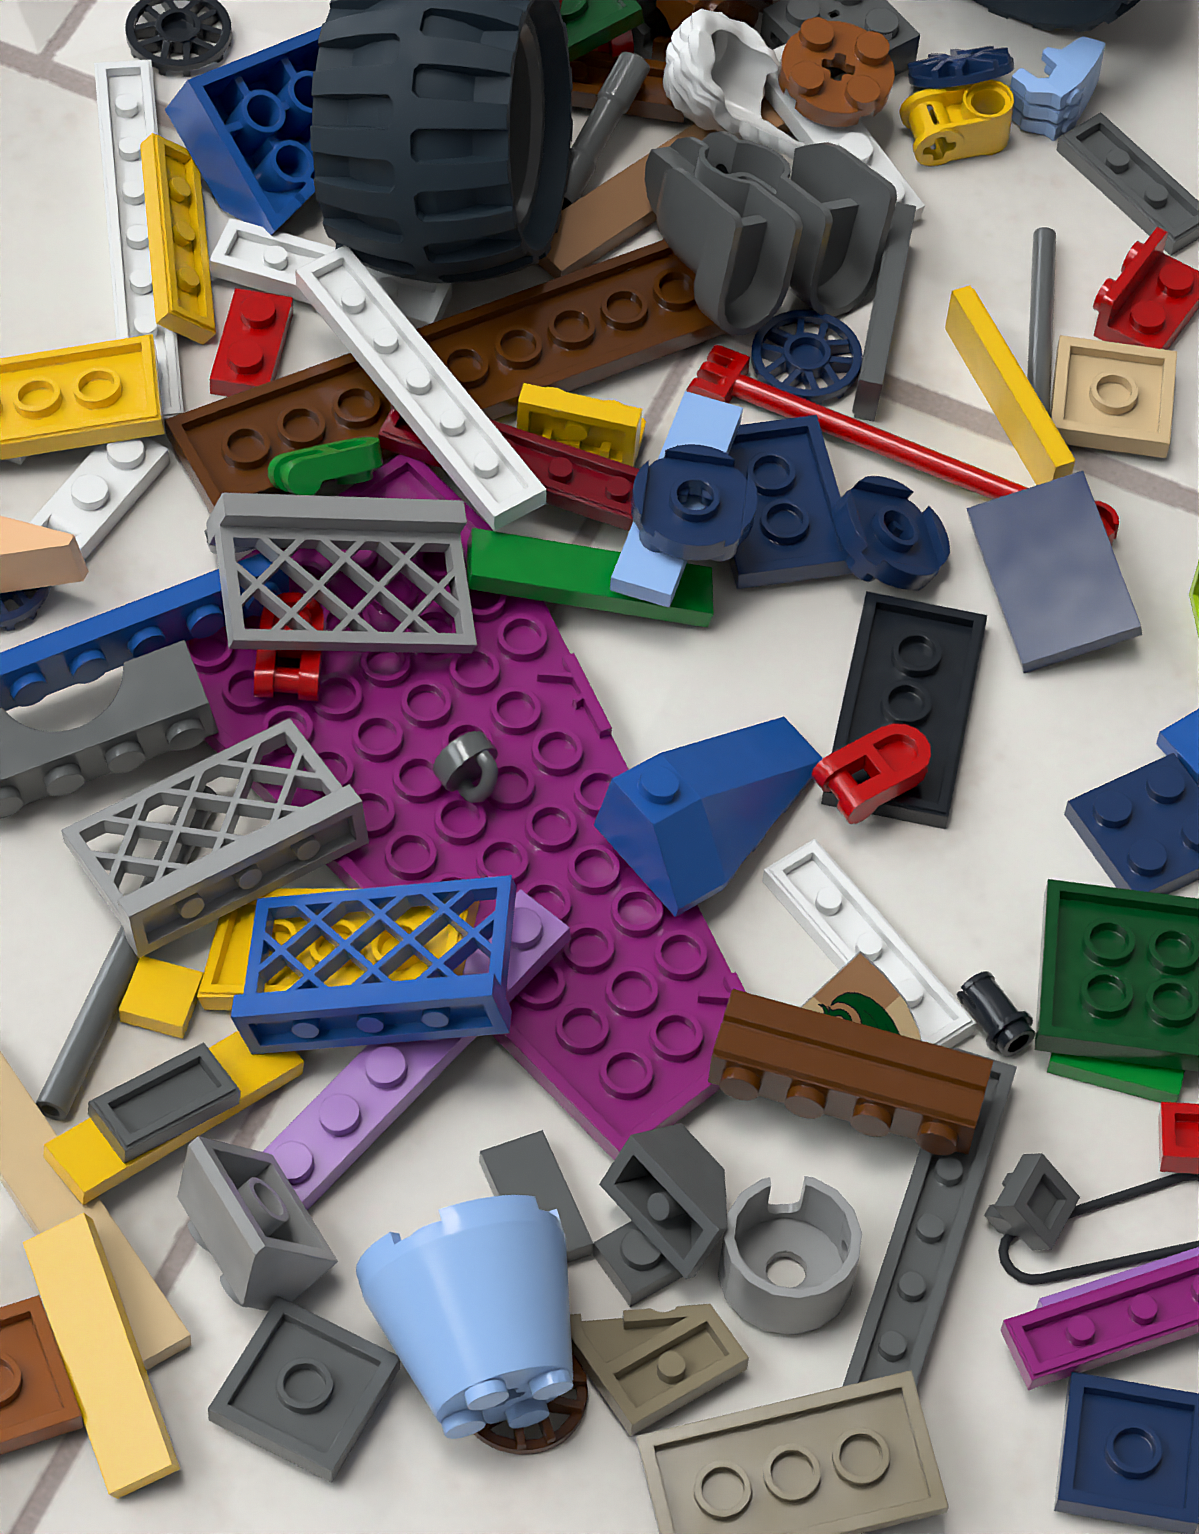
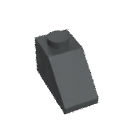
M682 1123L630 1135L599 1183L605 1192L685 1279L695 1277L727 1229L725 1169Z

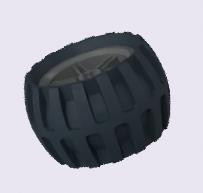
M331 0L326 22L321 27L318 40L319 51L316 71H313L311 94L313 96V110L310 133L311 151H313L316 199L320 202L324 218L323 226L327 237L336 243L335 250L345 245L350 248L366 267L396 277L430 283L481 281L514 273L539 263V260L545 258L550 252L552 239L555 233H558L561 211L569 180L570 145L573 133L572 67H570L567 28L566 23L562 20L559 0Z

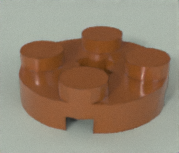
M821 17L808 18L802 23L800 30L790 37L784 47L780 60L781 66L778 70L779 86L783 94L785 89L788 90L790 96L797 101L795 109L807 119L831 127L857 125L860 117L868 116L872 112H874V117L882 111L887 103L895 76L894 64L888 54L890 44L882 34L875 31H866L850 23L827 21ZM826 68H840L847 74L842 76L841 81L830 78L831 72Z

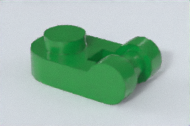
M375 437L353 438L275 456L268 466L269 481L280 490L295 495L311 496L320 489L322 482L325 480L336 478L337 484L341 485L371 480L373 478L372 469L384 464L380 440Z

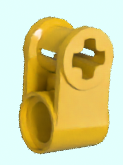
M993 79L942 89H925L912 94L901 104L899 113L903 125L911 129L914 136L913 152L916 160L926 166H938L953 160L980 155H993L1001 152L1007 146L1010 138L1014 96L1007 85ZM927 106H931L933 109L928 111ZM935 144L936 149H932L930 146Z

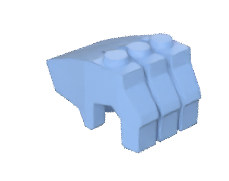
M1082 36L1063 49L1047 47L1042 52V61L1046 63L1044 72L1049 77L1037 78L1024 68L1018 69L1012 75L1010 90L1014 96L1012 120L1020 126V129L1044 135L1055 141L1075 127L1099 81L1105 42Z

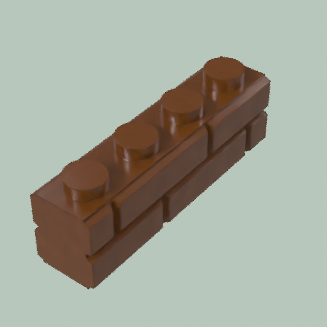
M733 989L713 1048L708 1082L719 1085L726 1095L738 1100L750 1101L759 1096L784 1103L791 1113L799 1117L816 1119L824 1114L849 1121L856 1131L867 1136L883 1137L888 1133L914 1139L920 1148L932 1154L950 1155L955 1151L969 1154L994 1060Z

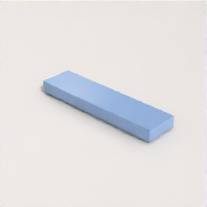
M685 391L658 459L664 458L665 450L685 444L710 446L729 454L742 420L743 407ZM690 494L687 501L681 503L684 507L692 510H701L708 507L702 505L700 501L701 496ZM633 521L611 576L610 590L670 608L688 560L676 558L663 552L649 551L639 540V529Z

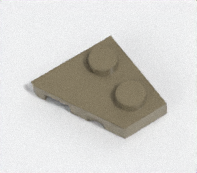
M711 1304L677 1306L668 1312H659L651 1308L623 1310L622 1318L582 1321L581 1314H570L572 1353L630 1437L747 1370L748 1355Z

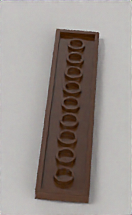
M664 239L416 329L484 414L491 420L517 411L518 399L524 383L545 388L555 387L565 392H570L727 333L699 310L694 299V280L696 274L672 252ZM348 353L165 419V431L167 438L211 514L222 493L291 494L274 487L269 481L268 466L275 456L341 440L361 437L378 438V434L393 405L353 355ZM381 448L383 460L400 455Z

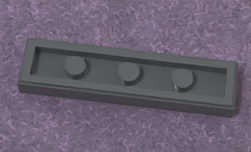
M896 202L880 264L852 408L854 418L869 421L875 420L915 217L916 206Z

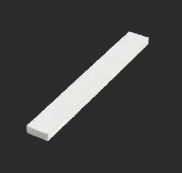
M151 60L94 63L116 337L118 340L153 334L157 350L164 432H166L165 419L182 414L184 410L177 334L156 324L140 148V144L152 133L158 135Z

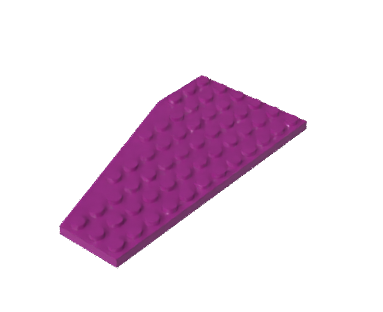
M398 455L375 470L371 480L356 483L337 495L339 497L463 501L423 462L403 455ZM464 502L467 524L460 535L467 575V541L472 528L493 531V529ZM300 548L291 557L317 580L333 566L316 549ZM255 549L243 558H241L240 560L251 557L261 552ZM359 550L352 558L355 563L378 582L393 567L375 550ZM400 551V552H402V553L405 555L408 551ZM419 552L411 560L437 583L447 575L444 552ZM341 571L325 586L352 610L367 595L363 589ZM401 572L385 587L412 611L427 596ZM289 577V592L307 593ZM448 585L445 588V590L450 593V587ZM469 589L477 646L472 653L323 651L318 701L298 700L297 693L274 692V698L254 697V672L257 649H229L226 626L209 637L194 638L186 641L185 643L219 733L204 739L216 753L290 718L342 787L350 784L362 800L369 843L326 864L349 889L512 875L517 886L516 893L520 889L570 927L571 940L509 1003L512 1010L510 1033L494 1034L492 1036L613 1160L616 1159L630 1135L674 1125L720 1090L719 1085L708 1082L713 1048L731 991L733 989L746 991L737 973L731 972L698 905L675 917L594 826L611 779L629 770L611 735L612 727L574 653L570 654L544 601ZM373 600L359 615L378 632H393L401 624L397 618L376 600ZM435 601L419 616L438 633H456L454 618ZM320 604L324 614V631H333L341 621ZM261 616L245 618V629H259ZM347 627L345 631H352V630H351L349 627ZM277 657L276 667L300 669L301 659ZM473 731L483 732L498 752L495 760L498 767V781L495 789L485 801L477 803L466 801L458 791L451 792L446 790L433 773V764L440 752L458 737ZM286 744L264 755L260 765L290 769L295 754ZM482 776L472 783L475 787L479 785ZM253 781L251 788L264 802L277 803L283 786ZM297 788L291 806L304 807L326 795L323 791ZM496 899L479 901L474 928L495 911Z

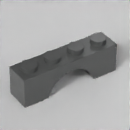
M185 640L124 662L121 685L112 703L98 717L80 727L57 732L40 731L19 723L3 708H0V819L15 814L23 805L50 795L63 796L78 790L83 783L109 773L132 771L139 767L144 760L168 751L191 749L199 745L206 737L219 733Z

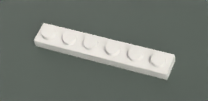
M344 245L295 270L296 286L493 531L546 504V488L349 247Z

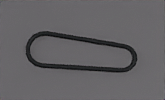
M1175 1173L1077 1205L1069 1219L1183 1181H1199V1174ZM1005 1234L1001 1238L998 1253L1000 1263L1007 1274L1019 1282L1033 1285L1166 1258L1199 1247V1240L1042 1274L1022 1272L1011 1262L1008 1250L1010 1243L1017 1236Z

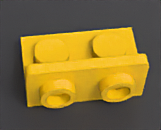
M527 383L523 384L518 399L516 428L632 467L635 466L646 426V421L642 418V408L624 405L615 400H600L568 393L555 387L545 388Z

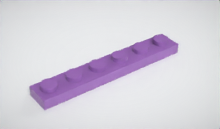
M521 889L516 893L506 990L508 1003L571 940L570 927ZM477 949L466 959L463 975L489 973L490 958L480 949ZM477 1036L367 1045L265 1148L263 1152L274 1156L306 1210L338 1180Z

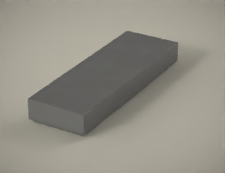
M1101 112L1059 137L1056 151L1146 234L1150 236L1157 227L1168 232L1164 250L1170 256L1199 239V201Z

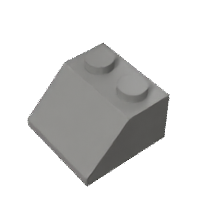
M197 1136L188 1144L177 1198L191 1219L188 1221V1229L192 1237L213 1256L223 1273L220 1276L221 1285L235 1303L242 1307L265 1311L270 1310L278 1296L292 1303L338 1262L272 1154Z

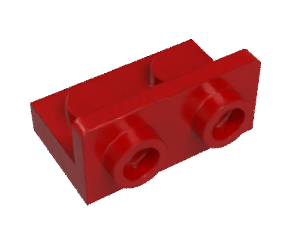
M1157 227L1144 244L1136 241L1124 259L1120 276L1116 280L1108 278L1103 283L1093 303V309L1099 312L1093 336L1107 342L1168 350L1199 309V271L1163 253L1168 235L1167 231Z

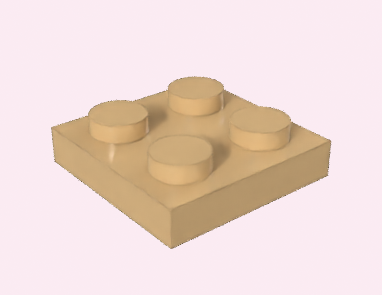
M1060 335L1056 350L1050 418L1067 445L1166 458L1171 439L1177 351Z

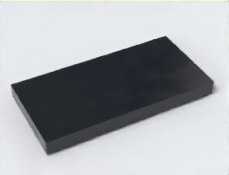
M866 591L832 753L889 724H906L918 729L926 736L931 746L929 768L924 780L914 788L878 806L872 815L946 829L988 615ZM864 769L852 774V777L858 784L871 778ZM823 791L821 804L837 807L839 800L832 791Z

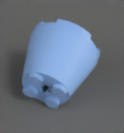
M502 1195L480 1198L439 1209L442 1221L428 1224L401 1240L399 1233L389 1232L372 1244L360 1257L356 1266V1275L364 1301L437 1421L441 1423L444 1435L447 1438H463L480 1431L487 1423L493 1424L505 1420L508 1421L511 1428H522L537 1424L546 1419L550 1414L547 1403L572 1389L573 1362L567 1247L565 1233L557 1209L549 1212L540 1210L535 1196Z

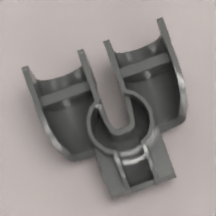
M726 131L709 133L702 141L693 136L678 138L668 147L651 149L645 166L644 180L647 198L656 214L658 230L672 252L696 274L694 280V299L699 310L730 335L744 336L759 330L769 322L782 306L788 288L820 315L829 314L834 317L854 308L872 288L879 272L897 201V191L891 182L842 146L824 142L795 148L791 172L788 161L773 149L752 141L740 140Z

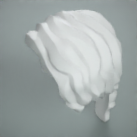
M700 9L684 20L673 32L672 42L668 44L666 50L667 64L663 77L666 96L673 102L675 109L681 110L685 118L692 120L698 127L704 130L726 131L738 139L767 146L779 154H784L793 159L795 148L806 144L792 139L769 121L763 120L761 116V102L765 95L764 84L767 74L775 73L781 66L775 51L767 47L765 41L756 30L744 22L729 19L722 12Z

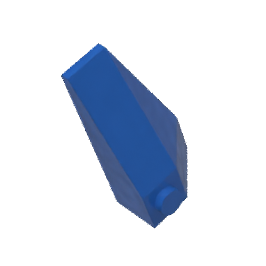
M784 716L661 752L611 779L594 826L676 917L724 890L735 876L739 866L751 852L756 850L764 840L767 831L779 816L788 810L812 780L811 773L817 763L823 758Z

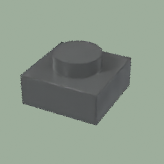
M633 1221L600 1238L593 1244L592 1255L629 1307L683 1277Z

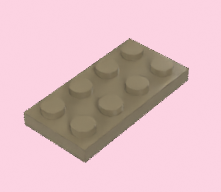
M912 1370L636 1436L659 1534H862L947 1513L949 1508Z

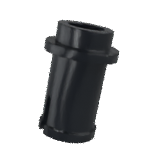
M989 971L980 972L969 978L961 986L963 991L957 992V999L961 1004L965 1005L988 1035L986 1045L990 1050L994 1052L1000 1051L1004 1057H1010L1024 1050L1035 1037V1031L1031 1027L1033 1018L1026 1011H1018L997 984L992 973Z

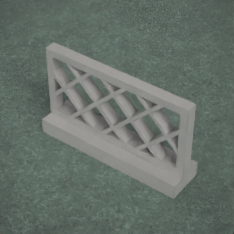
M222 493L206 522L209 545H216L228 648L472 653L477 646L460 535L467 524L464 501ZM234 546L255 547L272 564L256 579L236 562ZM300 548L316 549L333 566L317 580L291 557ZM359 550H375L393 567L378 582L355 563L352 558ZM400 551H408V552L404 555V554H403L402 552H400ZM419 552H444L447 575L439 583L434 581L411 561ZM279 569L307 592L292 608L264 586ZM339 571L343 572L367 593L353 610L325 587ZM400 572L427 595L413 611L385 588ZM239 585L246 590L241 596ZM448 585L450 587V593L445 590V588ZM252 597L280 619L272 629H245L242 607ZM315 598L341 622L333 631H320L312 627L298 614ZM373 600H376L397 618L401 624L393 632H378L359 615ZM435 601L454 618L456 633H438L419 616ZM286 626H288V627H289L290 629H292V630H283V629H284ZM347 627H349L352 631H345V630H346Z
M290 718L61 830L64 843L122 924L126 940L138 958L369 843L362 800L350 784L342 787ZM286 744L295 754L290 769L260 765L264 755ZM219 777L240 779L233 797L203 793L207 783ZM253 781L283 786L278 802L270 803L247 799ZM297 788L323 791L326 795L304 807L291 806ZM162 805L182 807L176 825L149 822L146 819L150 811ZM196 809L226 814L220 832L189 828ZM240 816L270 820L268 825L246 836L233 834ZM105 833L124 835L118 854L93 851L86 843ZM144 838L169 842L162 861L132 856L138 839ZM183 844L213 849L210 854L188 865L176 863ZM125 873L155 877L153 882L125 896L119 891V886Z

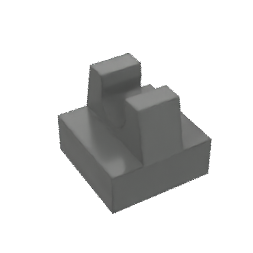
M1043 1153L1023 1154L1014 1171L1007 1173L1002 1182L1004 1186L1002 1193L995 1204L989 1205L984 1216L999 1233L1021 1237L1031 1250H1052L1080 1196Z

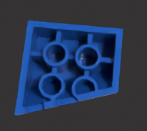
M321 27L188 79L165 108V112L220 208L243 222L263 227L270 235L315 193V170L310 133L313 110V96L311 94L313 71H316L319 51L318 40Z

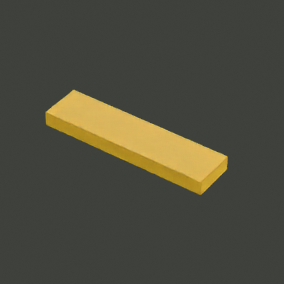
M152 133L140 144L155 321L156 324L204 345L216 334L201 174L186 148Z
M971 285L952 290L945 330L1036 485L1072 474L1076 461L975 289H972Z
M236 1031L209 1047V1050L240 1089L241 1094L238 1105L125 1164L91 1118L86 1119L45 1143L43 1157L81 1204L84 1205L302 1075L304 1060L296 1051L251 1054L239 1031Z
M82 1213L22 1242L108 1494L119 1499L180 1470L181 1468L93 1218Z

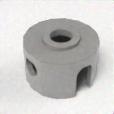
M804 1176L801 1197L798 1202L792 1204H769L771 1179L770 1177L761 1179L741 1192L727 1213V1229L723 1235L718 1277L724 1297L742 1319L764 1331L794 1335L819 1329L839 1315L852 1292L862 1238V1231L855 1210L838 1190L814 1177ZM782 1257L792 1258L803 1267L805 1278L796 1287L777 1286L768 1278L766 1268L769 1263Z

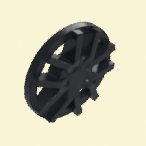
M183 0L138 1L130 10L125 23L126 40L133 58L151 60L152 67L159 69L160 75L166 76L167 71L183 72V77H190L191 70L205 67L212 62L219 63L223 60V53L228 46H231L232 30L230 16L218 0H186L190 2L183 8H178L173 2ZM161 4L165 12L159 14L152 6ZM204 7L209 9V11L201 16H197ZM141 15L148 21L147 23L137 24ZM220 21L222 30L212 26ZM207 42L216 43V45L213 46ZM161 52V55L159 57L154 55V53ZM172 53H182L183 59H170V55ZM190 53H193V54H196V55H199V56L190 58Z

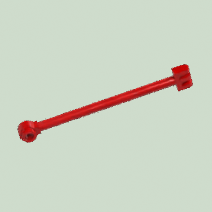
M721 345L713 346L707 356V361L703 362L697 371V378L692 379L686 389L687 392L725 403H730L734 396L787 418L817 415L821 431L992 500L1028 488L748 377L746 375L749 372L750 357ZM1095 501L1112 546L1113 540L1117 537L1119 516L1109 504Z

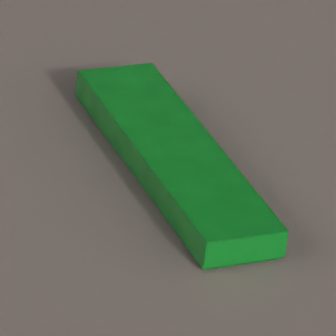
M472 528L467 541L468 588L472 590L708 628L714 615L712 567L687 563L669 608L610 590L611 576L621 552Z

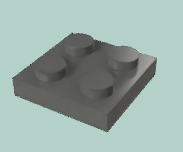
M278 1296L208 1407V1420L332 1483L399 1372L400 1359L398 1355Z

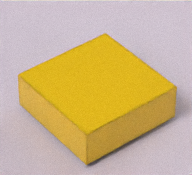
M145 956L140 957L119 1008L120 1022L183 1039L198 1001L197 995L204 972Z

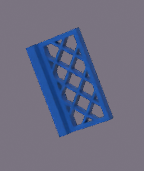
M512 875L257 898L244 993L234 995L231 1019L250 1053L264 1054L510 1033L512 1010L506 999L517 889ZM496 899L495 911L475 928L459 917L475 901ZM429 906L435 913L412 933L408 934L395 923L411 907ZM364 911L371 917L346 940L331 928L347 913ZM303 918L308 924L282 946L272 938L274 919ZM450 924L464 938L438 959L423 946ZM386 930L400 943L373 965L359 952ZM322 935L336 948L311 970H308L296 957ZM477 949H480L490 958L489 973L458 976L453 972L455 968ZM412 955L417 956L429 967L413 980L392 981L388 978L390 974ZM349 960L365 972L351 985L328 987L323 983ZM286 965L300 977L286 991L264 992L265 983Z

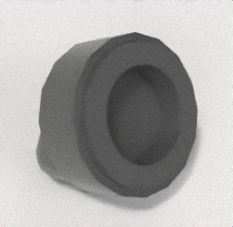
M468 732L452 741L440 752L433 764V773L446 790L451 792L458 791L466 801L471 803L483 802L493 793L498 781V767L495 761L498 756L497 749L483 732ZM482 776L479 785L475 787L472 783Z

